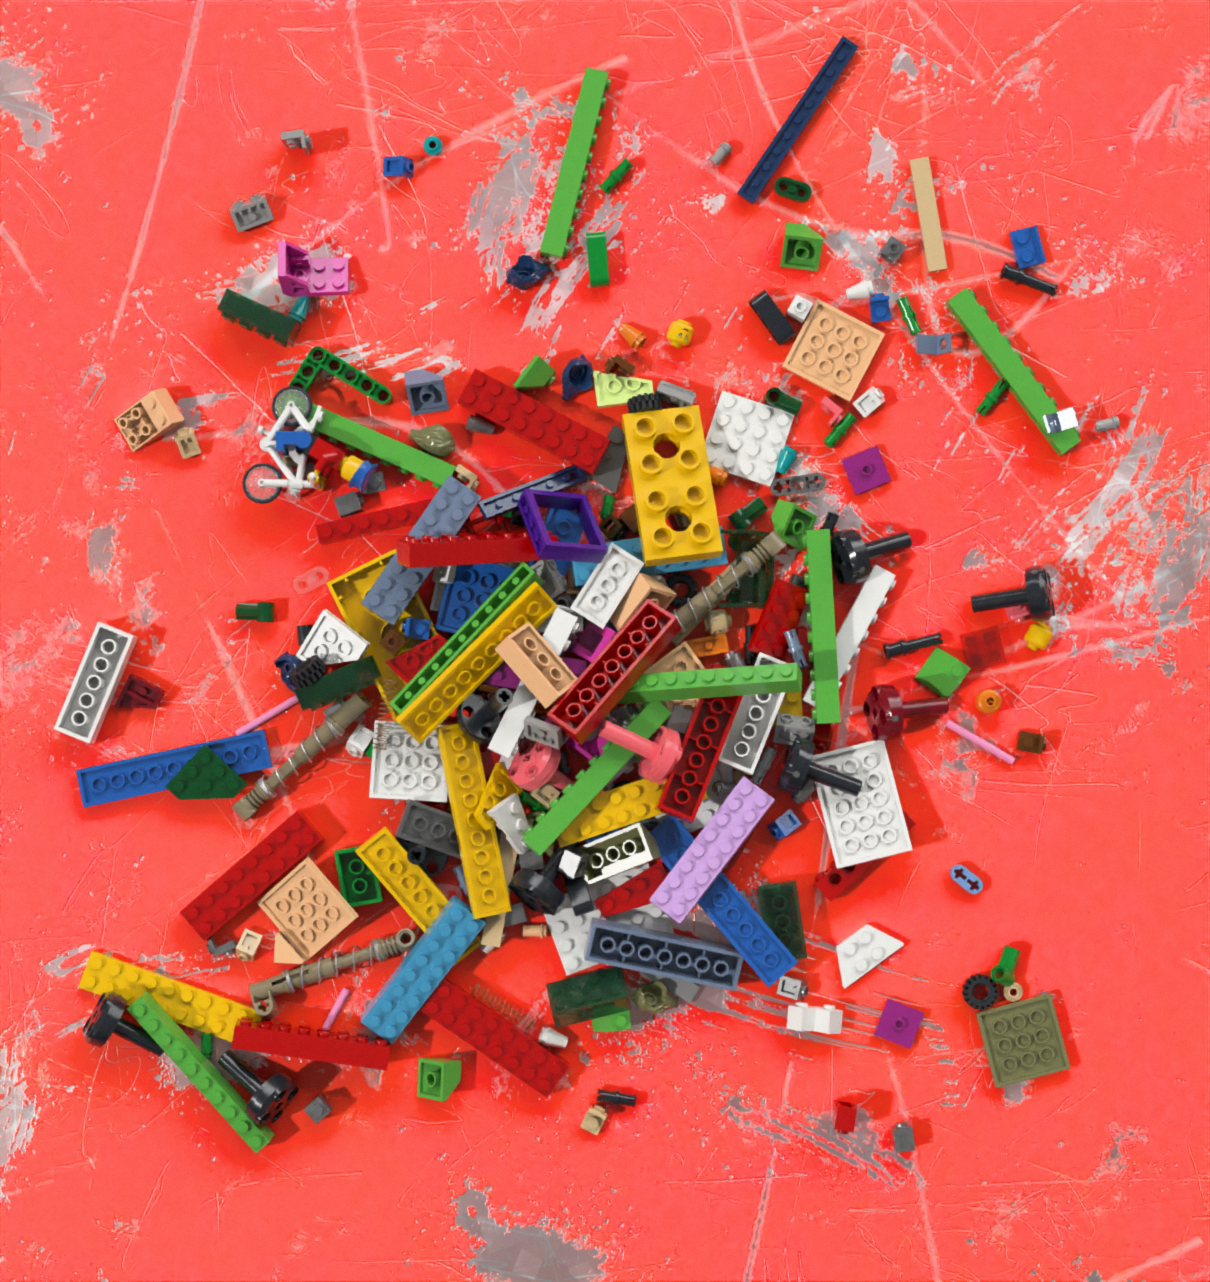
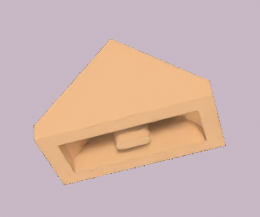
M281 931L275 935L274 963L302 964L305 959Z

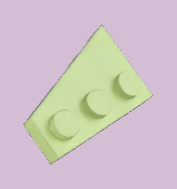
M593 370L598 409L627 405L628 399L638 394H654L652 380L617 376V374H605Z

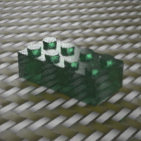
M228 288L217 308L224 320L232 324L236 321L243 329L250 332L254 329L259 336L267 340L271 337L276 344L285 348L287 345L293 347L302 327L297 320Z
M373 655L328 673L305 688H296L294 692L303 711L309 708L311 711H314L375 684V679L381 677Z
M796 880L756 885L761 919L795 959L807 958Z
M615 966L546 984L556 1028L632 1009L621 967Z

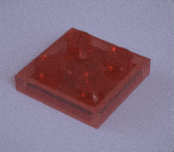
M998 626L959 635L967 666L971 668L969 672L1007 663Z

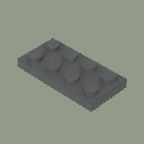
M408 799L395 836L461 859L453 815Z

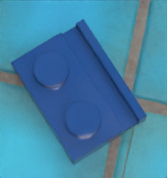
M1037 225L1009 232L1018 269L1046 263Z

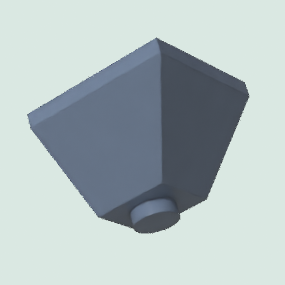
M424 369L404 372L405 387L412 416L450 410L442 376Z

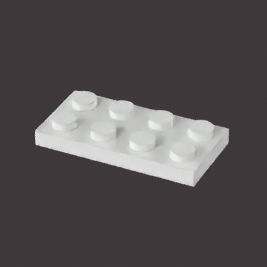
M611 542L607 554L602 562L597 564L570 609L603 629L644 563Z

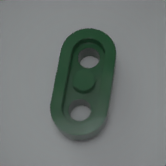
M780 177L774 184V191L780 197L798 203H805L811 197V188L804 182L788 177ZM785 185L787 189L782 191L780 186ZM803 191L805 195L801 197L798 195V192Z

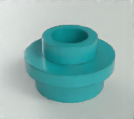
M430 136L424 141L423 148L428 155L435 156L441 152L442 142L438 137ZM430 143H436L435 148L429 147Z

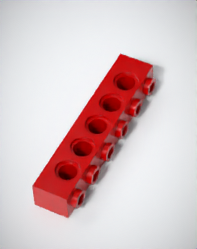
M902 809L907 830L909 831L916 823ZM833 860L828 865L830 869L825 873L823 871L814 878L816 881L813 884L831 902L876 860L854 865L853 869L849 871L845 870V868L837 869L835 860ZM833 873H838L840 880L835 884L831 883L830 876Z

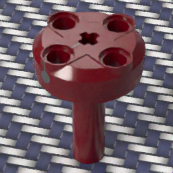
M881 684L872 686L866 701H864L863 711L873 739L875 741H886L898 738L901 735L904 719L947 714L949 703L946 697L901 701L900 695L893 685Z

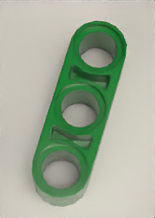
M605 231L586 233L590 288L609 286Z

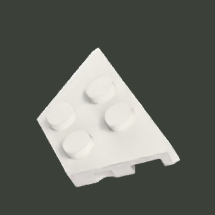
M868 924L863 925L835 946L842 986L846 988L902 947L904 945L903 942Z

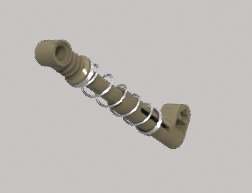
M775 530L759 542L760 546L757 544V548L753 547V551H745L740 554L741 562L738 565L730 563L731 570L723 577L716 575L717 582L710 588L702 586V590L692 599L688 598V602L679 610H674V614L670 612L677 617L682 628L677 635L685 633L687 631L685 628L692 622L697 623V618L706 611L710 612L711 607L720 601L719 599L725 600V592L729 588H739V580L745 575L753 577L754 573L757 574L760 571L762 562L766 563L765 559L769 560V556L773 557L786 546Z
M361 691L356 692L333 715L326 716L324 718L325 722L320 727H314V732L308 738L301 739V744L294 751H288V760L284 764L275 763V772L271 776L263 775L259 778L254 789H251L247 795L237 801L232 806V809L244 822L247 821L259 810L262 804L277 796L275 789L280 785L286 788L283 782L293 773L299 775L296 770L302 764L312 763L311 760L322 750L325 751L324 748L334 738L338 739L337 736H342L347 726L355 719L364 715L373 706L370 700ZM294 752L295 754L289 758V753ZM281 764L282 766L276 770V765ZM264 776L269 777L267 780L263 779Z
M405 928L395 934V937L392 935L390 938L386 937V940L384 938L372 939L370 946L364 949L355 945L352 953L344 955L342 952L337 951L335 959L332 957H320L318 961L311 964L303 963L299 968L293 970L285 969L279 975L250 984L249 991L254 1010L262 1019L271 1020L278 1012L274 996L286 992L294 993L297 988L301 987L303 989L306 985L315 982L321 983L323 979L332 976L338 977V971L351 967L352 971L355 972V965L366 961L372 966V959L374 958L378 959L379 962L386 961L387 957H390V954L393 956L394 952L396 954H399V951L410 952L417 943L418 938L412 930ZM406 937H411V941L409 943H403ZM355 947H358L360 949L354 952ZM338 953H341L343 955L337 958ZM264 1000L265 1004L269 1007L265 1008L260 1001Z

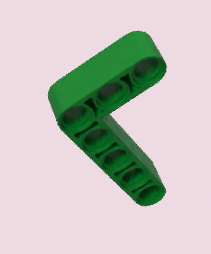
M320 346L313 347L289 386L302 384L303 390L308 393L321 371L324 370L379 405H390L393 400V395L387 387ZM317 352H323L324 356L320 361L314 360V355ZM333 362L340 363V367L336 371L330 369ZM307 368L313 369V374L310 377L304 376V371ZM349 372L356 373V378L352 381L346 379ZM365 382L372 383V388L369 391L363 390ZM289 390L294 396L299 398L305 397L301 392L295 393L294 390ZM382 392L389 394L388 399L385 401L379 400V394Z

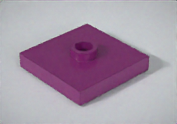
M877 445L841 460L855 496L891 481Z
M888 998L874 1035L910 1049L924 1012Z

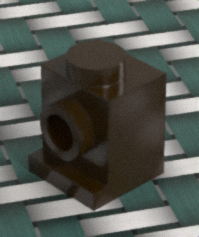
M611 513L599 525L601 532L612 541L624 539L630 530L619 518ZM612 522L615 523L609 530L606 529Z

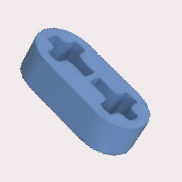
M960 864L951 867L949 871L950 877L967 892L977 894L982 890L983 883L980 878ZM962 868L961 873L966 877L964 879L959 876L955 878L956 873L954 870ZM968 879L972 882L977 880L976 885L978 888L970 890L971 885L966 881Z

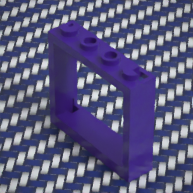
M532 489L523 490L517 503L539 559L588 563L602 562L607 554L608 547L605 544L602 532L599 529L586 495ZM538 507L577 511L589 544L551 541Z

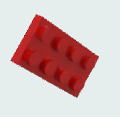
M776 577L747 649L756 653L761 652L783 661L788 649L784 632L796 629L806 605L805 593H808V589Z

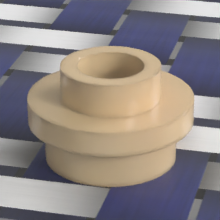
M1014 982L1011 986L1004 987L1003 994L1007 1000L1014 1002L1022 997L1023 990L1018 983ZM1013 988L1017 991L1015 995L1010 994V990Z

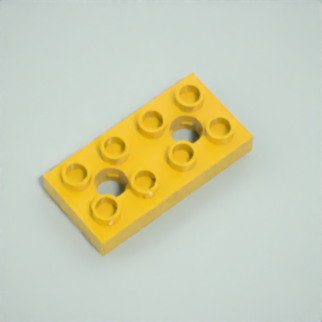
M699 405L623 414L622 429L644 567L721 558L723 547ZM660 441H669L677 447L678 452L672 458H662L654 451L653 447ZM680 513L688 518L690 525L684 531H673L667 526L665 519L670 514Z
M397 549L383 554L326 583L346 624L371 643L364 653L363 659L380 693H395L381 694L383 698L396 697L407 685L385 663L396 656H393L379 644L390 629L395 630L408 641L398 655L426 641L424 639L404 637L405 633L402 632V623L406 621L407 617L430 620L429 639L439 634L418 592L394 627L361 605L362 600L392 559ZM384 679H391V680H396V681H398L397 684H390V685L383 684V683H396V682L387 681V680H384ZM393 686H396V687H397L396 689H389V690L382 689V688H395V687H393ZM394 708L388 709L392 712L391 716L394 722H397L395 719L400 714Z

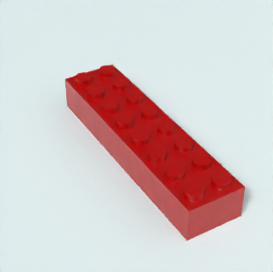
M477 369L474 370L457 401L466 410L477 414L592 476L595 475L612 444L609 438Z
M514 530V533L496 531V534L478 532V535L459 533V536L441 534V537L422 535V538L403 536V540H397V563L408 568L551 560L539 559L537 557L530 535L526 530ZM547 531L550 540L558 542V536L551 534V531Z
M647 599L547 713L551 723L561 727L562 732L582 745L682 629L677 617L650 599Z
M714 663L710 669L726 667ZM743 695L698 699L681 741L682 756L667 776L655 806L656 810L690 824L694 822Z
M301 810L296 811L182 909L180 913L200 937L206 941L325 838Z
M446 977L442 979L420 1008V1011L546 1098H548L569 1067L570 1063L542 1045L538 1040Z
M245 1016L237 1019L235 1024L232 1049L387 1071L391 1043L381 1036L369 1038L367 1034L357 1033V1036L349 1035L348 1031L342 1030L334 1033L330 1032L328 1028L313 1030L308 1025L293 1027L291 1023L280 1022V1025L272 1024L271 1020L261 1019V1022L253 1021L251 1017Z

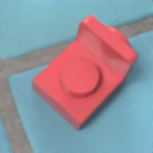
M825 396L819 404L822 406L820 409L827 415H834L827 424L830 427L832 424L837 425L843 417L841 412L843 410Z
M1025 605L1004 608L1008 620H1014L1015 623L1026 620L1025 616L1030 614L1026 610Z

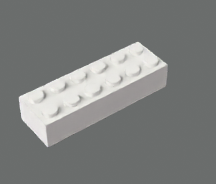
M103 622L97 623L55 724V730L89 744L95 743L137 641V636Z
M760 652L754 666L784 664L786 662ZM785 692L743 695L717 762L748 775H753Z

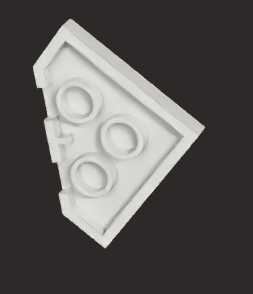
M325 609L309 632L296 657L301 661H305L308 657L317 655L324 665L355 661L363 657L371 643L329 610Z

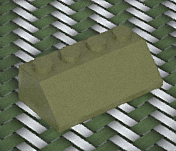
M641 822L577 847V849L590 855L583 874L586 885L600 882L662 857L655 838Z

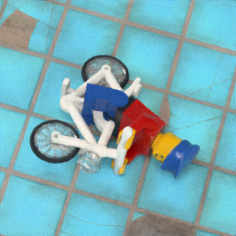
M289 386L281 389L273 398L272 412L277 422L271 431H267L263 426H259L257 433L263 437L259 443L260 448L271 455L287 479H282L279 470L274 466L260 463L246 471L242 485L246 496L251 501L260 504L272 502L280 495L282 488H288L286 493H283V496L286 497L285 501L296 505L297 502L301 503V489L314 488L319 489V491L323 490L326 487L325 480L330 477L332 471L340 473L342 478L349 481V488L356 487L360 490V493H363L378 464H371L369 461H363L356 456L348 457L345 452L312 435L317 422L321 423L324 418L325 412L322 411L323 407L318 405L313 419L308 423L307 419L312 411V401L309 394L300 387ZM301 425L294 431H282L285 426ZM296 450H301L305 454L299 456ZM281 456H291L293 461L298 464L296 477ZM308 456L317 461L314 466L315 471L310 472L307 480H304Z

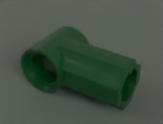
M776 387L770 388L763 398L766 405L778 408L794 416H797L803 400L784 393ZM769 393H775L778 396V400L776 402L771 401Z
M758 496L745 507L739 508L728 516V519L736 530L741 532L752 524L753 520L766 512L768 508Z
M237 603L236 619L274 622L275 603Z

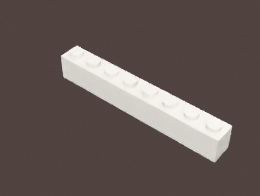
M876 564L873 565L868 579L865 580L836 634L839 688L842 684L839 680L843 674L846 675L851 667L849 664L851 658H856L860 650L858 648L860 641L864 642L869 634V631H867L869 624L873 625L878 617L876 611L879 607L882 608L887 600V597H885L887 591H891L896 583L894 580L895 574ZM811 681L802 701L815 707V701H811V689H814V683Z
M556 608L542 638L560 657L562 651H567L571 643L568 638L571 633H576L579 623H577V617ZM520 681L513 695V700L508 705L488 746L489 750L508 759L511 756L515 757L519 746L516 744L519 738L523 739L525 736L524 719L527 716L534 718L537 712L534 708L537 703L541 704L522 681Z

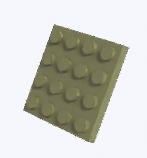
M1051 993L975 1012L995 1088L1071 1069Z

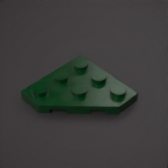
M205 744L165 787L179 800L235 798L248 783Z

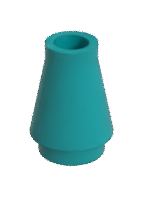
M306 296L299 297L289 310L288 319L298 325L305 322L311 299Z
M784 445L783 449L780 450L775 471L785 475L798 458V451Z

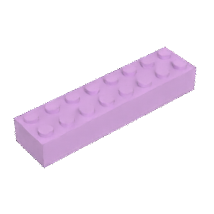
M743 776L649 901L681 925L773 805L775 799Z

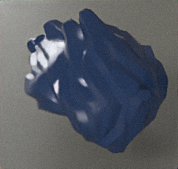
M521 255L516 265L510 267L506 272V283L528 291V287H533V284L537 281L544 280L543 276L547 275V272H552V269L548 263L542 264L534 260L530 255Z
M584 354L571 359L563 370L561 381L563 384L562 399L571 401L572 396L582 391H588L593 386L592 363Z
M286 651L274 661V664L281 669V677L284 684L303 699L305 697V689L298 688L289 676L292 669L296 668V665L301 664L302 661L294 654H289Z

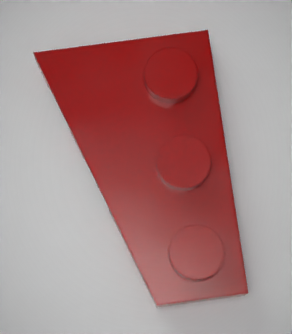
M438 634L385 663L408 684L446 644L447 640Z

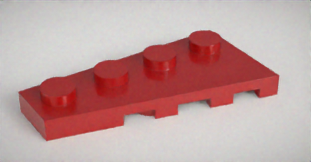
M659 861L594 902L604 918L651 904L649 899L667 877L668 873Z

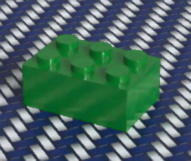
M360 846L334 851L341 894L351 907L382 902L384 900L381 881L355 852Z

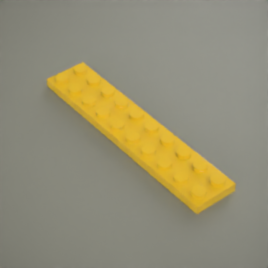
M534 581L395 720L421 744L504 661L495 648L507 636L528 621L537 629L558 608V605Z
M458 724L437 727L436 735L473 919L510 912L512 910L495 825L489 830H485L474 817V813L487 785L479 744L469 739L462 732Z
M94 950L90 953L78 986L81 989L98 995L114 991L122 995L126 999V1005L129 1006L143 993L148 991L176 1023L207 1034L212 1033L213 1036L229 1042L233 1040L237 1019H241L243 1016L251 1017L253 1021L261 1022L262 1019L253 1007Z

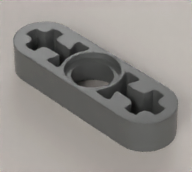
M819 473L775 479L770 485V492L776 497L819 491L825 486V478ZM814 477L822 481L819 487L811 484L808 485L810 489H806L807 484L804 478H808V482L813 481ZM794 480L802 481L803 488L801 490L793 489L792 482ZM786 481H789L791 492H787V488L781 490V493H778L773 487L776 486V483H780V486L787 485Z

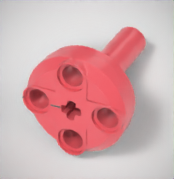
M604 720L598 730V736L641 755L639 762L640 776L659 785L664 783L682 756L683 749L681 748L680 734L669 727H659L649 740L608 720Z
M525 739L520 743L519 749L507 771V776L516 785L527 791L536 790L545 783H548L563 795L562 790L569 783L571 785L574 784L571 779L557 769L561 758L560 749L531 739Z

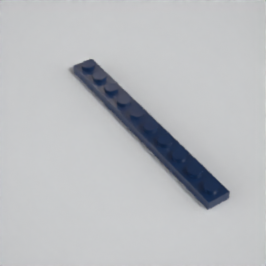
M842 36L737 192L738 196L750 204H754L859 46Z

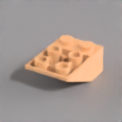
M166 388L152 390L114 419L133 452L185 421Z

